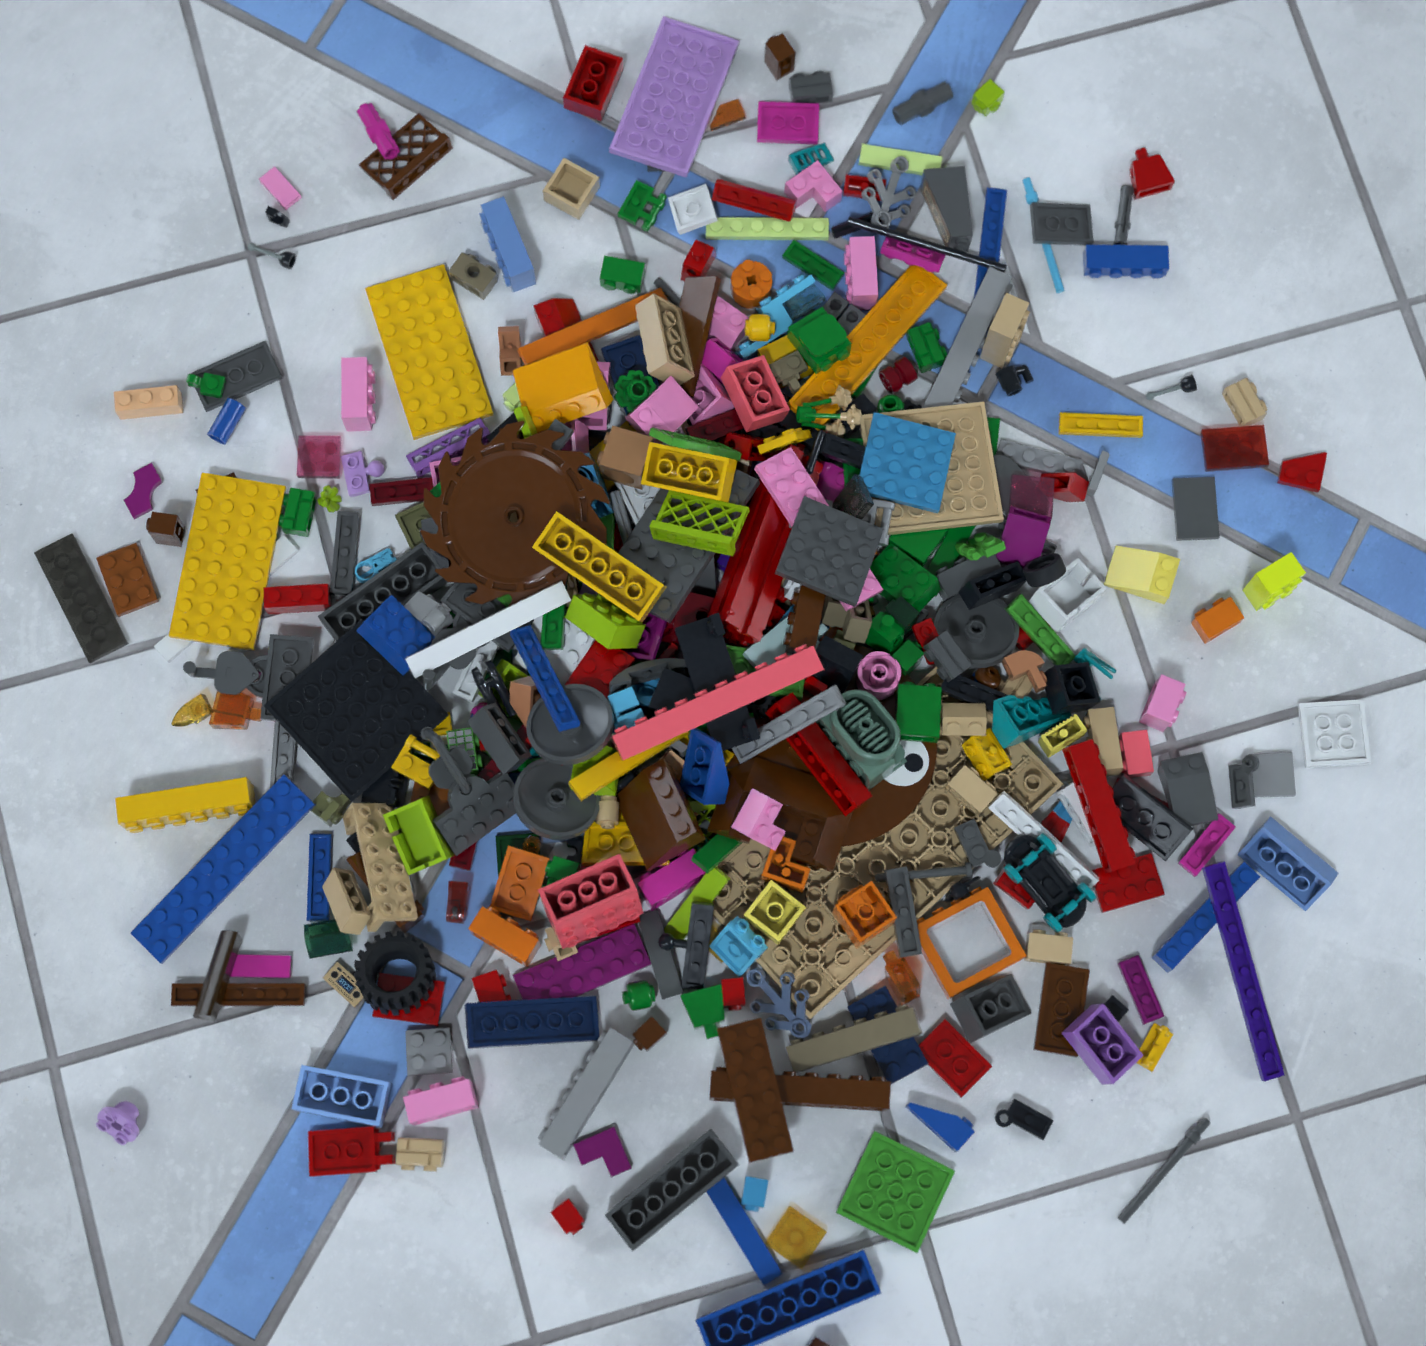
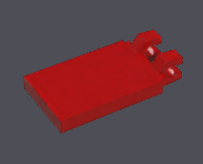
M375 1126L308 1131L309 1177L371 1173L381 1170L380 1165L396 1164V1155H380V1142H395V1132L379 1133V1129H376Z

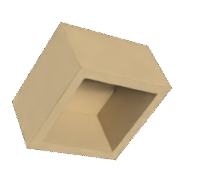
M563 158L543 189L544 201L579 220L600 188L599 176Z

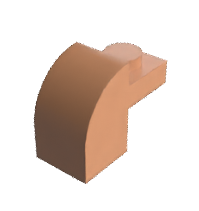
M519 326L498 327L501 376L513 375L512 370L522 366V359L517 352L518 348L521 347Z
M1022 650L1004 657L1001 663L1011 681L1027 675L1036 693L1045 689L1047 678L1042 670L1039 671V668H1042L1045 662L1038 654Z

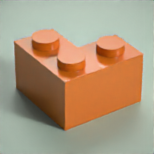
M782 837L777 849H770L761 880L767 882L772 880L779 886L803 893L810 868L790 862L796 841Z

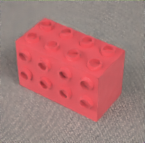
M620 854L538 889L546 915L562 949L574 947L587 938H594L605 930L614 929L619 924L628 920H635L641 914H644L637 888Z

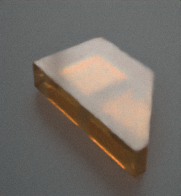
M739 99L719 105L716 115L710 124V131L746 119Z

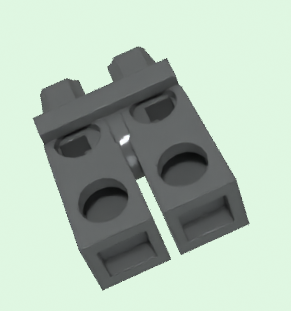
M836 292L831 295L823 306L828 314L836 318L846 331L847 336L866 316L854 305L851 304L849 306V302Z

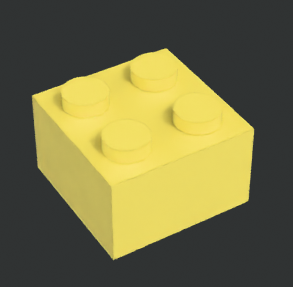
M771 880L746 911L743 918L779 945L804 913L806 906Z

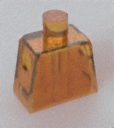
M217 691L209 725L214 729L247 730L250 720L262 721L260 719L261 709L253 707L254 700L249 695L243 693L230 695Z
M894 951L884 954L882 956L886 963L884 974L900 1006L920 997L921 985L904 957L898 959Z

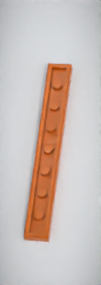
M661 288L522 346L518 348L517 352L525 365L586 342L589 343L638 322L635 305L653 293L667 301L668 299Z

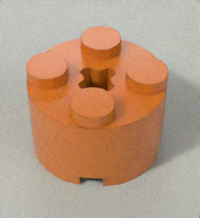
M745 260L734 269L731 276V294L738 305L752 309L753 307L760 306L759 302L771 296L772 273L764 264Z

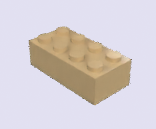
M653 293L635 305L636 318L639 323L640 337L642 338L644 348L643 353L647 363L646 368L651 376L663 382L669 376H672L679 385H682L695 375L681 308Z
M1005 294L989 328L980 359L1000 368H1003L1005 362H1010L1030 314V311L1027 310L1029 302L1011 294Z

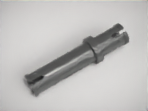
M1125 185L1121 187L1118 218L1114 225L1116 229L1114 245H1127L1128 230L1131 228L1129 221L1134 191L1132 186Z

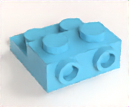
M739 916L729 922L709 945L739 978L768 949L764 938L756 935L749 928V923L745 919H740Z

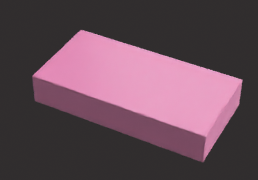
M275 166L259 178L261 184L285 210L302 198Z

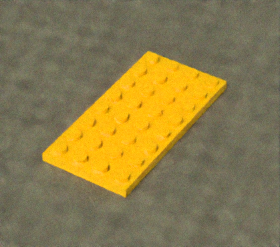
M444 264L365 288L414 440L468 424L478 418L484 419L494 416Z
M201 473L169 631L170 638L255 651L264 605L263 587L268 585L286 486Z

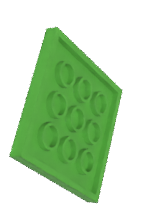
M874 1131L836 1213L918 1253L955 1170Z

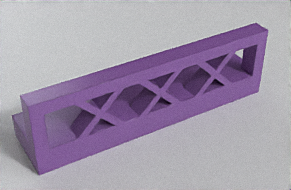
M481 418L406 455L417 478L430 473L429 462L442 460L446 451L449 452L450 458L461 457L467 438L471 436L469 435L470 430L477 425L483 428V445L488 443L487 436L491 433L485 427ZM456 436H459V437H463V438H464V439H462V440H460V441H458V442H456V443L450 445V444H451V441H452V438H454V437H456ZM435 447H446L432 455ZM419 455L427 457L417 463L413 461V458Z

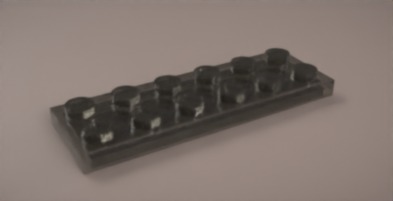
M73 533L34 552L89 663L129 644Z

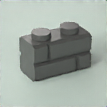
M816 71L812 75L798 73L789 77L791 103L819 104L832 102L833 89L830 73Z
M948 630L923 647L927 660L934 662L938 668L936 669L937 674L941 679H946L947 682L972 666Z

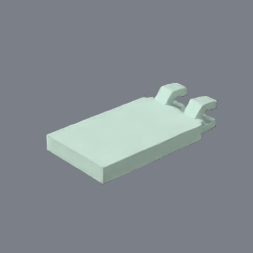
M788 617L764 635L760 642L753 644L743 653V656L753 668L764 662H767L768 665L775 663L774 658L785 653L786 645H783L785 633L789 632L790 625L787 624ZM823 623L819 626L815 650L818 648V644H820L818 640L828 631V628Z

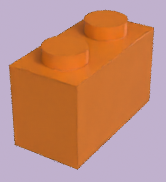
M1222 597L1212 604L1213 607L1206 610L1203 608L1194 614L1195 618L1191 624L1205 644L1238 625L1245 618L1231 597L1226 600Z

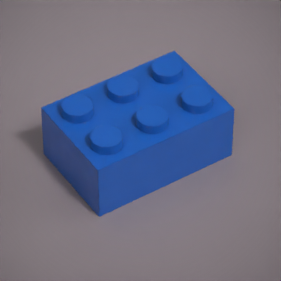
M390 595L356 630L403 676L410 669L405 658L430 646L435 638L393 595Z

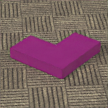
M615 1127L573 1144L582 1166L603 1157L611 1178L632 1169Z

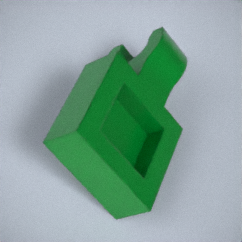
M204 373L203 378L194 374H188L186 382L190 387L200 388L201 395L221 399L226 378L210 373Z

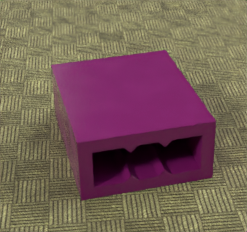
M1010 506L1000 540L1004 541L1006 550L996 554L999 562L1010 565L1018 561L1023 569L1027 563L1040 557L1051 524V517Z

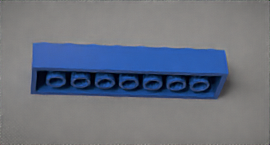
M861 1250L695 1320L706 1346H756L881 1293V1290L865 1251Z

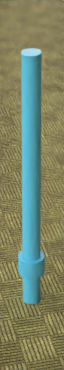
M1023 179L1027 204L1038 203L1039 198L1037 192L1033 189L1031 179ZM1042 244L1056 293L1064 292V287L1051 245Z

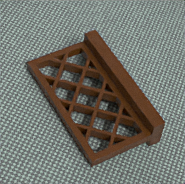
M420 113L392 135L399 149L408 148L407 156H397L391 160L384 159L377 148L359 164V167L386 191L392 200L397 198L453 149L450 138L445 133L442 134ZM419 121L424 124V130L413 131V126ZM423 135V143H412L413 136ZM427 135H436L438 137L433 142H426ZM402 136H409L408 143L398 144V139ZM412 148H422L420 154L411 155ZM393 161L392 169H382L383 162ZM397 161H407L405 167L396 169ZM372 162H379L378 169L370 170L367 166ZM392 174V178L384 183L381 180V175Z

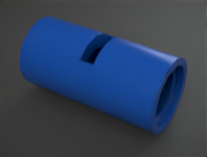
M227 398L207 435L216 442L226 445L246 407L234 399Z

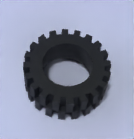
M391 931L385 932V938L381 939L380 935L374 937L375 943L371 944L369 941L365 943V952L360 949L357 954L360 961L355 960L354 963L356 969L354 977L367 1004L370 1003L374 1010L377 1011L379 1008L381 1013L388 1015L389 1010H391L393 1016H399V1010H404L405 1014L411 1013L410 1007L415 1006L418 1009L422 1006L420 1003L421 999L427 1001L430 998L428 990L433 992L435 987L433 981H436L435 967L427 947H424L420 939L416 941L414 935L410 933L405 938L403 931H397L396 936H393ZM395 959H404L413 963L416 966V975L412 983L405 989L397 992H388L376 985L377 974L387 962Z

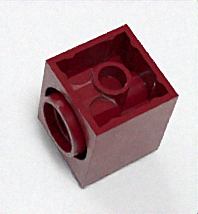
M690 592L671 623H666L661 641L673 642L679 645L675 628L707 618L714 598Z

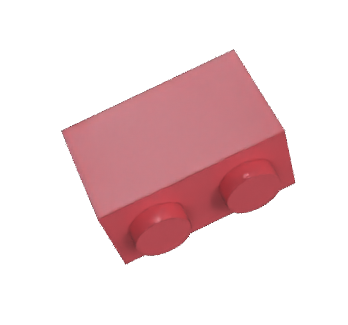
M1147 730L1121 733L1119 735L1123 762L1121 773L1126 774L1130 778L1150 776L1154 772Z

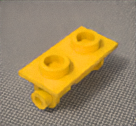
M1156 1023L1152 1025L1139 1049L1144 1056L1136 1062L1137 1064L1153 1072L1173 1036V1033L1169 1032V1028L1163 1025L1159 1026Z

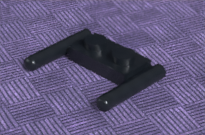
M819 430L805 469L808 474L813 473L819 453L861 469L865 446Z

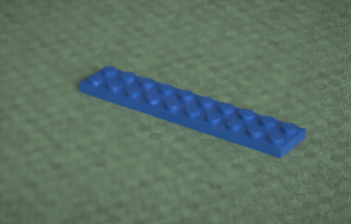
M283 775L130 934L160 964H163L316 804L286 775Z

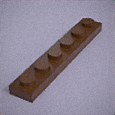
M172 983L171 1006H196L203 983ZM228 983L221 1006H305L306 984Z

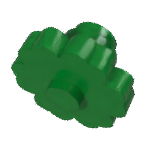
M630 370L626 376H620L614 384V389L617 391L614 395V400L617 402L618 407H626L627 412L630 413L656 389V385L652 377H644L642 371Z

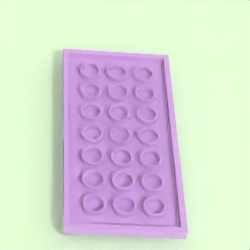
M663 16L610 145L609 153L687 178L738 49L739 40Z

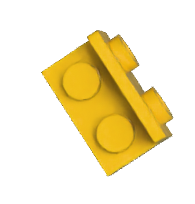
M990 728L986 729V736H972L962 744L966 756L970 759L983 781L988 780L993 775L1012 765Z

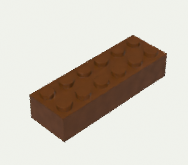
M761 1018L717 1028L748 1162L753 1163L793 1153L790 1133Z

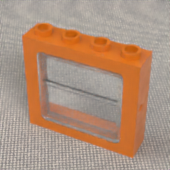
M980 886L969 892L971 896L963 900L961 897L956 901L953 900L950 902L951 907L945 910L943 907H940L931 913L932 917L926 920L922 917L917 920L922 954L948 1000L1026 957L1023 948L988 887L982 889Z

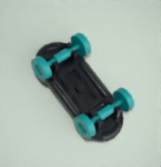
M1042 833L1037 838L1029 835L1018 836L1012 839L1006 846L1004 851L1006 866L1003 867V870L1014 883L1020 884L1045 914L1043 916L1045 922L1056 933H1059L1063 927L1067 928L1075 925L1081 920L1086 911V899L1092 903L1097 899L1096 895L1083 882L1077 886L1052 855L1057 848L1045 834Z

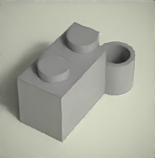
M418 591L404 605L435 637L441 630L447 629L453 622L450 608L443 602L439 604L430 594L425 595Z

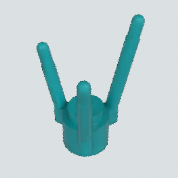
M1086 648L1082 649L1073 659L1076 663L1089 662L1090 668L1095 666L1110 679L1113 678V675L1107 670L1116 673L1114 668L1096 657Z

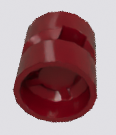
M906 357L898 359L893 363V367H885L878 373L883 386L891 395L900 391L903 384L908 386L918 379L913 365Z

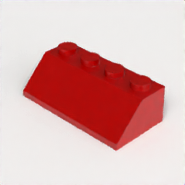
M552 298L533 305L536 319L544 337L582 321L573 299ZM589 342L588 344H589V346H590V348H591V351H592V353H593V355H594V357H595V360H596V362H599V360H598V358H597V356H596V353H595V351H594V348H593V346H592V343Z

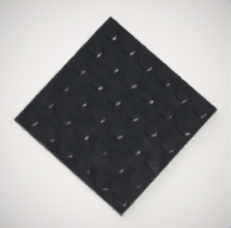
M362 619L264 705L351 802L357 799L392 767L410 734L417 737L416 740L421 741L423 739L421 730L424 727L434 729L449 716L410 671L403 676L356 631L364 622Z

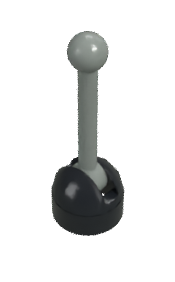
M254 243L248 244L250 251L256 250L278 258L280 265L284 268L292 269L295 264L296 254L285 251L279 255L259 248Z
M1193 375L1186 376L1181 380L1180 385L1155 393L1148 392L1146 398L1153 400L1156 396L1179 389L1188 393L1197 391Z

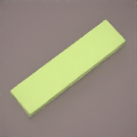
M862 144L860 166L891 170L892 160L902 156L909 163V168L904 173L923 175L924 169L941 168L942 156Z

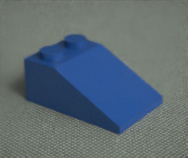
M694 728L690 732L680 785L684 793L703 805L725 804L729 780L721 743L699 729Z

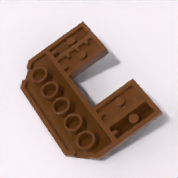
M754 757L728 770L729 787L725 804H716L707 831L749 844L751 838L733 829L732 825L753 788L783 804L780 809L781 811L804 818L791 859L833 872L852 813L845 817L813 775L758 757Z

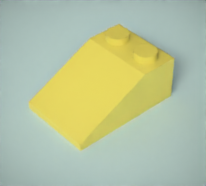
M1115 546L1104 585L1165 604L1169 599L1180 559L1160 552Z

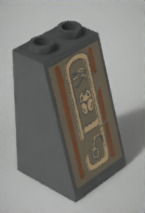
M965 166L924 169L920 190L944 245L959 251L968 252L973 233Z

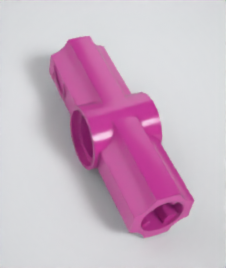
M372 103L360 105L356 112L364 124L372 143L376 144L384 159L391 160L397 157L400 150L392 138L385 120L380 118Z

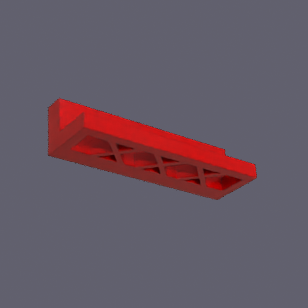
M718 178L715 182L712 196L713 201L791 222L796 210V200Z

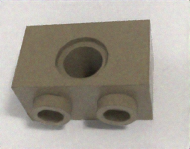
M463 252L448 271L450 280L485 300L498 281L494 268L489 265H482L475 256L471 254L466 255ZM472 272L479 273L476 277L469 276Z

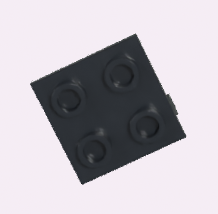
M390 768L362 793L361 803H386L387 806L399 808L404 806L409 778Z

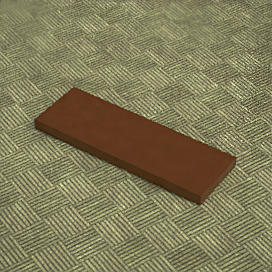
M717 276L686 277L679 307L682 312L695 375L680 386L690 398H694L721 278Z

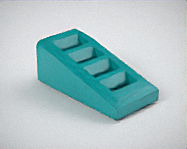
M825 143L789 155L788 161L795 175L816 162L812 154H816L822 166L834 161ZM821 150L826 156V158L822 159L819 151ZM806 157H809L811 163L807 162ZM799 160H802L804 165L801 166Z

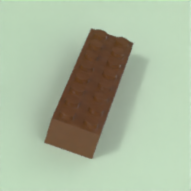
M716 1067V1071H711L709 1101L734 1102L726 1067ZM783 1071L782 1075H775L782 1105L885 1112L890 1109L891 1082L885 1081V1077H872L871 1080H863V1076L850 1075L848 1079H841L840 1074H828L824 1078L818 1077L819 1073L806 1072L804 1076H796V1072Z

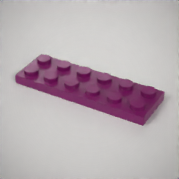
M635 924L577 948L578 953L560 961L555 957L513 975V978L523 1000L578 997L651 965V962Z

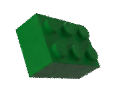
M892 543L871 564L872 573L883 588L879 594L911 619L941 590L937 577Z

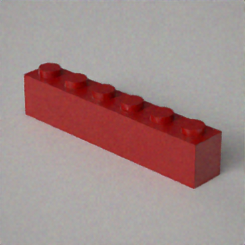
M792 692L777 701L765 713L772 721L801 705V703ZM816 722L786 738L845 817L872 797V794Z
M1093 739L1062 749L1104 873L1136 864L1134 860L1135 852L1129 846L1127 840L1128 832L1120 820L1121 812L1119 807L1115 805L1113 799L1114 792L1111 785H1108L1106 768L1100 762V752L1097 744L1094 743Z

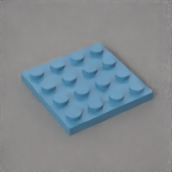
M874 412L855 493L938 514L956 433Z

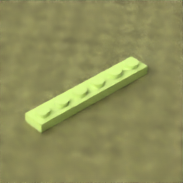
M717 217V222L706 225V240H829V218H792L791 222L777 218Z

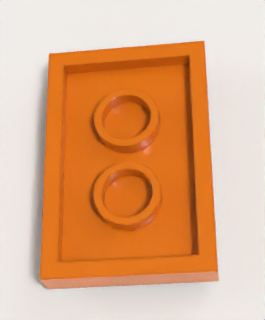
M508 845L490 906L499 912L531 921L539 897L538 889L542 887L546 874V865L550 858Z

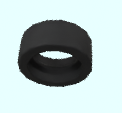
M1058 553L1040 556L1027 563L1023 568L1024 576L1031 587L1050 584L1058 580L1066 572L1061 555Z

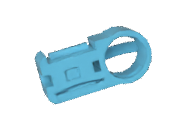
M387 548L371 558L358 563L355 567V577L360 583L364 584L397 559L393 557L392 551ZM368 566L371 568L360 576L357 573L361 567ZM373 573V575L370 578L364 579Z

